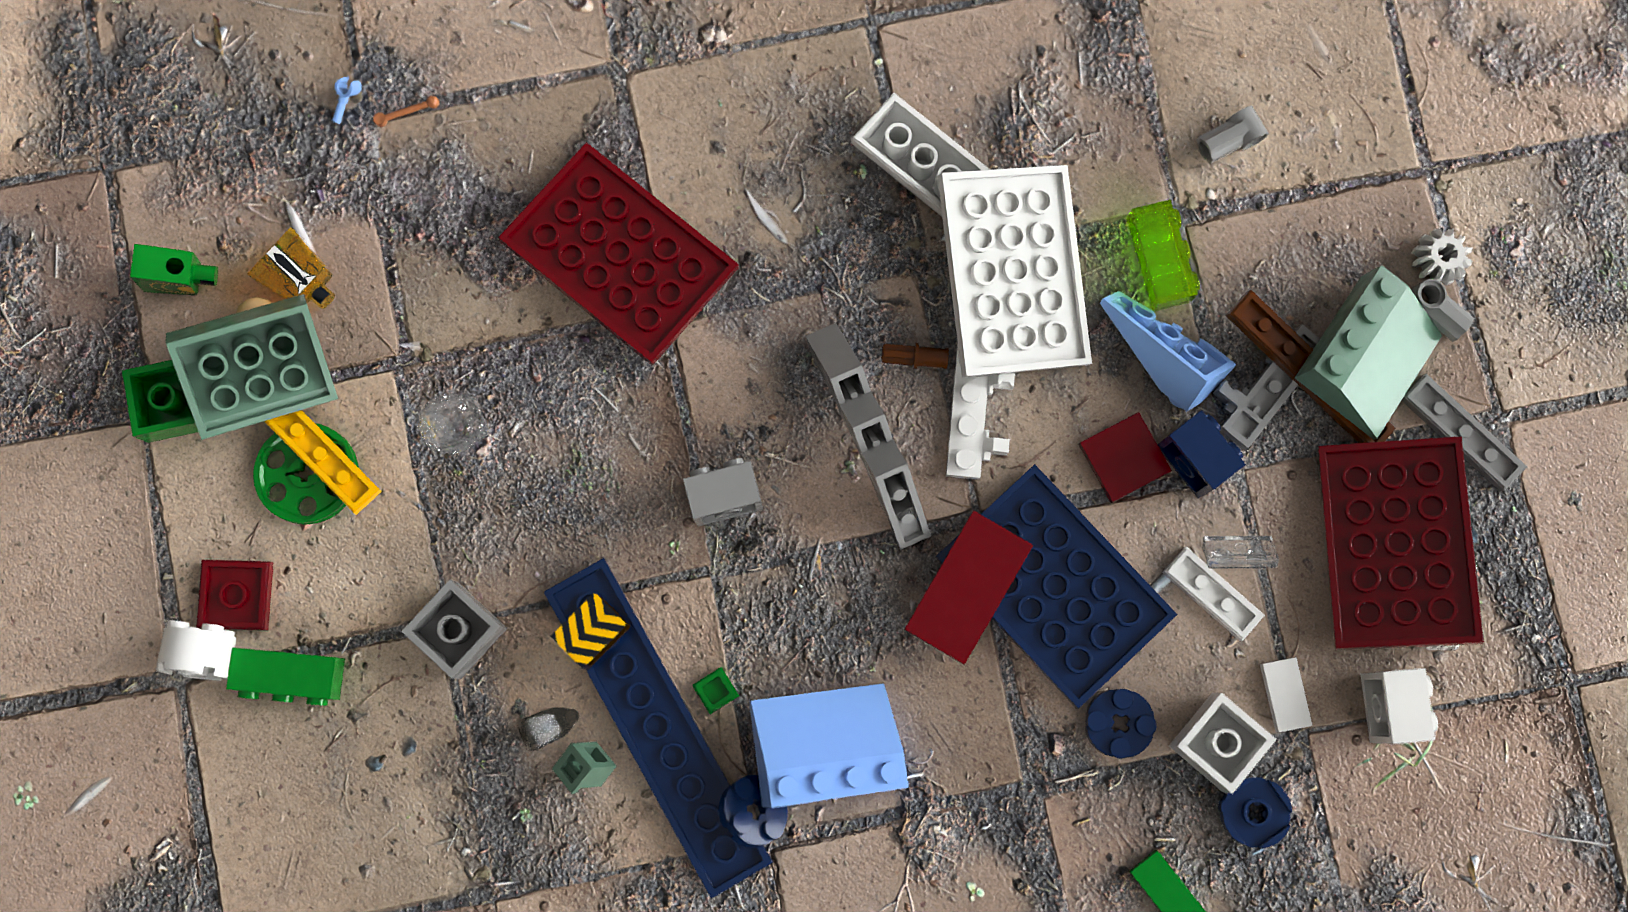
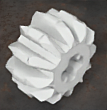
M1440 228L1434 229L1430 235H1423L1419 239L1420 245H1417L1412 251V254L1418 257V259L1413 261L1412 266L1421 267L1423 270L1420 272L1419 278L1429 275L1430 279L1441 281L1445 286L1453 283L1454 279L1459 280L1464 277L1465 269L1470 267L1473 262L1466 257V255L1471 253L1472 248L1463 247L1461 244L1464 242L1465 236H1460L1456 239L1454 238V229H1448L1443 233Z

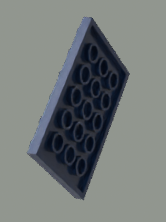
M1035 464L981 514L1033 545L992 619L1076 709H1079L1178 615ZM957 537L935 556L941 564Z

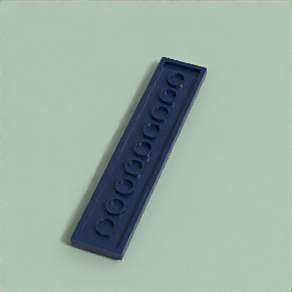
M603 558L544 591L561 625L592 594H597L604 598L630 625V629L586 671L710 898L712 899L772 864L773 861L764 846L748 848L739 845L731 838L733 835L729 832L728 828H723L719 818V801L723 792L730 787V783L607 561Z

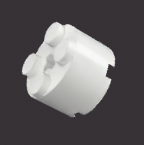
M168 620L167 626L163 631L156 671L172 675L173 670H176L178 674H182L183 677L215 681L227 680L232 647L235 648L236 644L235 632L224 630V627L220 625L202 624L200 629L190 627L187 622Z

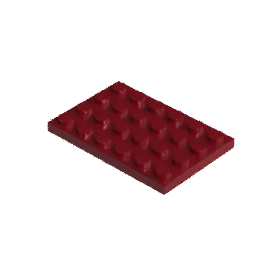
M587 142L498 237L500 243L651 366L654 365L739 267L737 262Z
M1462 436L1318 446L1335 650L1483 644V628Z

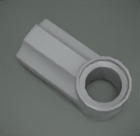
M1248 106L1233 114L1226 120V123L1199 136L1196 141L1202 157L1211 164L1240 148L1245 150L1265 139L1269 133L1253 106Z
M1428 279L1410 288L1438 330L1452 342L1458 340L1473 324L1474 318L1447 296L1444 285L1438 280ZM1421 291L1428 296L1429 304L1422 299Z

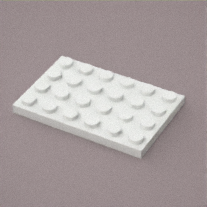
M1068 166L947 172L938 175L962 377L1092 364Z

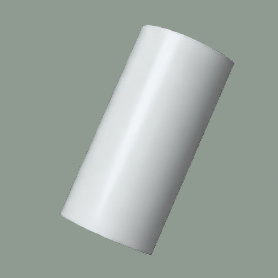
M895 93L886 100L851 139V144L941 217L942 209L938 175L947 172L990 170Z

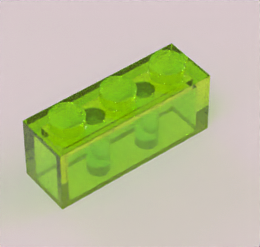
M1171 199L1131 209L1126 217V221L1152 310L1158 311L1192 302L1198 295L1200 282L1195 271L1192 272L1188 260L1191 258V252L1188 242L1182 240L1179 228H1181L1182 223L1179 211L1173 209Z

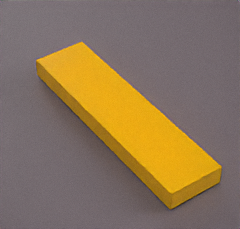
M302 410L264 421L355 515L382 492Z

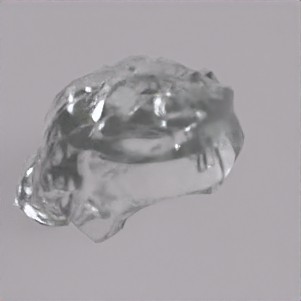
M452 393L446 396H438L435 399L429 400L419 415L418 429L422 439L429 449L441 453L455 455L459 452H465L490 433L486 419L481 415V405L473 394L459 395Z

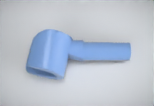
M349 77L340 78L335 83V91L339 97L332 121L339 124L349 97L358 95L361 91L360 81H353L348 90L347 82Z

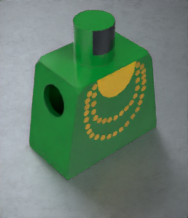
M134 244L130 277L143 292L197 295L199 284L217 285L218 267L201 265L196 255L190 251Z

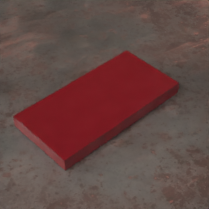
M973 510L904 630L965 665L1033 545Z

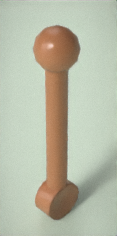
M429 96L424 102L386 115L376 113L373 116V122L378 127H384L389 120L427 107L437 108L439 99L436 96Z

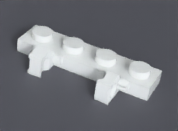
M958 344L956 349L946 477L979 480L981 477L982 461H990L991 454L1007 456V453H1009L1010 439L989 438L990 430L984 429L987 395L993 394V388L1012 390L1014 388L1015 373L962 377Z

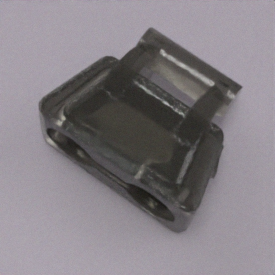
M554 707L520 719V721L516 722L526 750H539L567 735L578 721L579 712L575 709Z

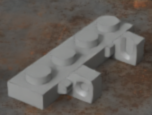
M1303 324L1295 330L1313 349L1320 340ZM1269 357L1265 360L1269 364L1249 389L1245 387L1241 391L1233 390L1228 386V381L1225 380L1213 392L1219 400L1226 404L1223 410L1229 414L1220 425L1221 432L1243 450L1248 449L1298 385Z

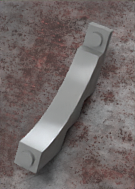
M834 323L805 336L814 362L822 374L857 447L900 550L931 537L908 464L892 438L885 414L870 390L862 364L840 328Z

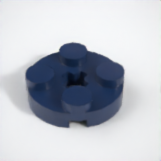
M1128 689L1107 690L1097 695L1087 707L1085 719L1086 735L1092 746L1100 753L1119 759L1133 757L1144 751L1152 741L1153 734L1157 728L1154 713L1149 703L1138 693ZM1114 715L1127 717L1126 726L1128 728L1125 732L1122 730L1113 731L1112 726L1115 722L1112 717Z
M747 775L733 782L721 795L719 818L723 828H728L729 832L733 835L731 838L736 843L748 848H758L782 836L788 819L787 806L762 807L759 776ZM753 803L760 811V815L757 816L756 820L753 819L751 812H747V807L753 805Z
M1246 777L1233 794L1224 792L1222 799L1219 801L1218 810L1223 828L1234 841L1247 847L1268 848L1280 842L1288 833L1292 805L1286 792L1275 782L1261 777ZM1251 804L1263 806L1264 810L1260 813L1261 821L1258 822L1255 818H1248L1247 814L1250 812L1248 807Z

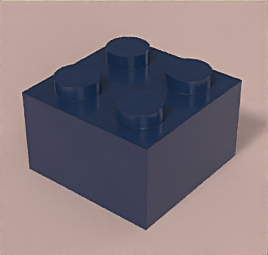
M1202 410L1157 444L1166 460L1198 499L1216 489L1246 465L1242 460L1243 454L1238 446L1231 441L1227 442L1219 432L1221 427L1216 419L1210 414L1205 415Z

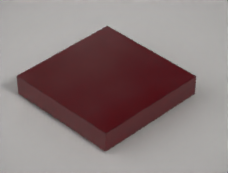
M1139 412L1078 444L1110 503L1172 471Z
M202 560L196 628L201 629L202 624H214L229 630L268 631L274 563L269 561Z

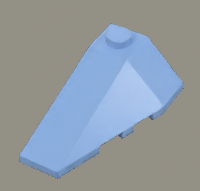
M1120 291L1104 297L1100 302L1102 308L1159 390L1169 397V401L1174 406L1186 412L1202 403L1236 366L1232 360L1210 343L1201 338L1197 343L1181 334L1182 327L1175 323H1172V325L1161 323L1155 319L1156 314L1153 310Z

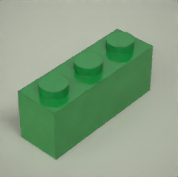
M232 647L226 689L237 690L238 698L259 699L260 693L272 694V701L293 703L294 696L307 697L306 704L328 706V699L340 700L345 658Z

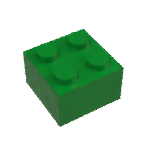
M172 360L122 370L133 437L151 443L198 432Z

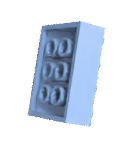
M884 683L749 701L762 807L774 808L909 788L904 751Z

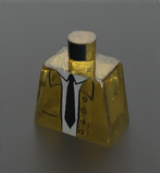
M291 227L247 273L261 286L283 299L304 294L307 304L313 301L319 308L324 309L335 298V294L325 286L333 274L308 243Z

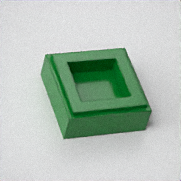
M722 667L692 685L710 715L739 697L738 692Z

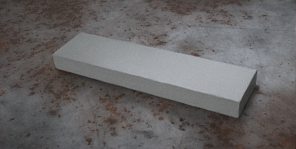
M1427 374L1422 375L1401 400L1441 438L1462 436L1464 459L1500 492L1505 491L1527 468L1517 456Z

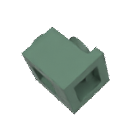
M597 742L571 743L552 770L571 794H576L580 788L601 787L617 766Z

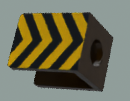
M592 594L550 637L582 669L589 670L630 629V625L604 598L597 594Z

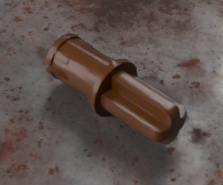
M886 343L882 347L881 360L885 364L913 366V369H917V366L947 369L949 348L919 346V343H915V346Z

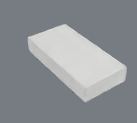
M1297 658L1260 664L1275 732L1313 726Z

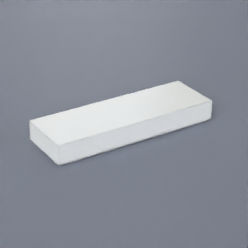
M1184 547L1162 572L1239 641H1243L1265 616L1188 547Z

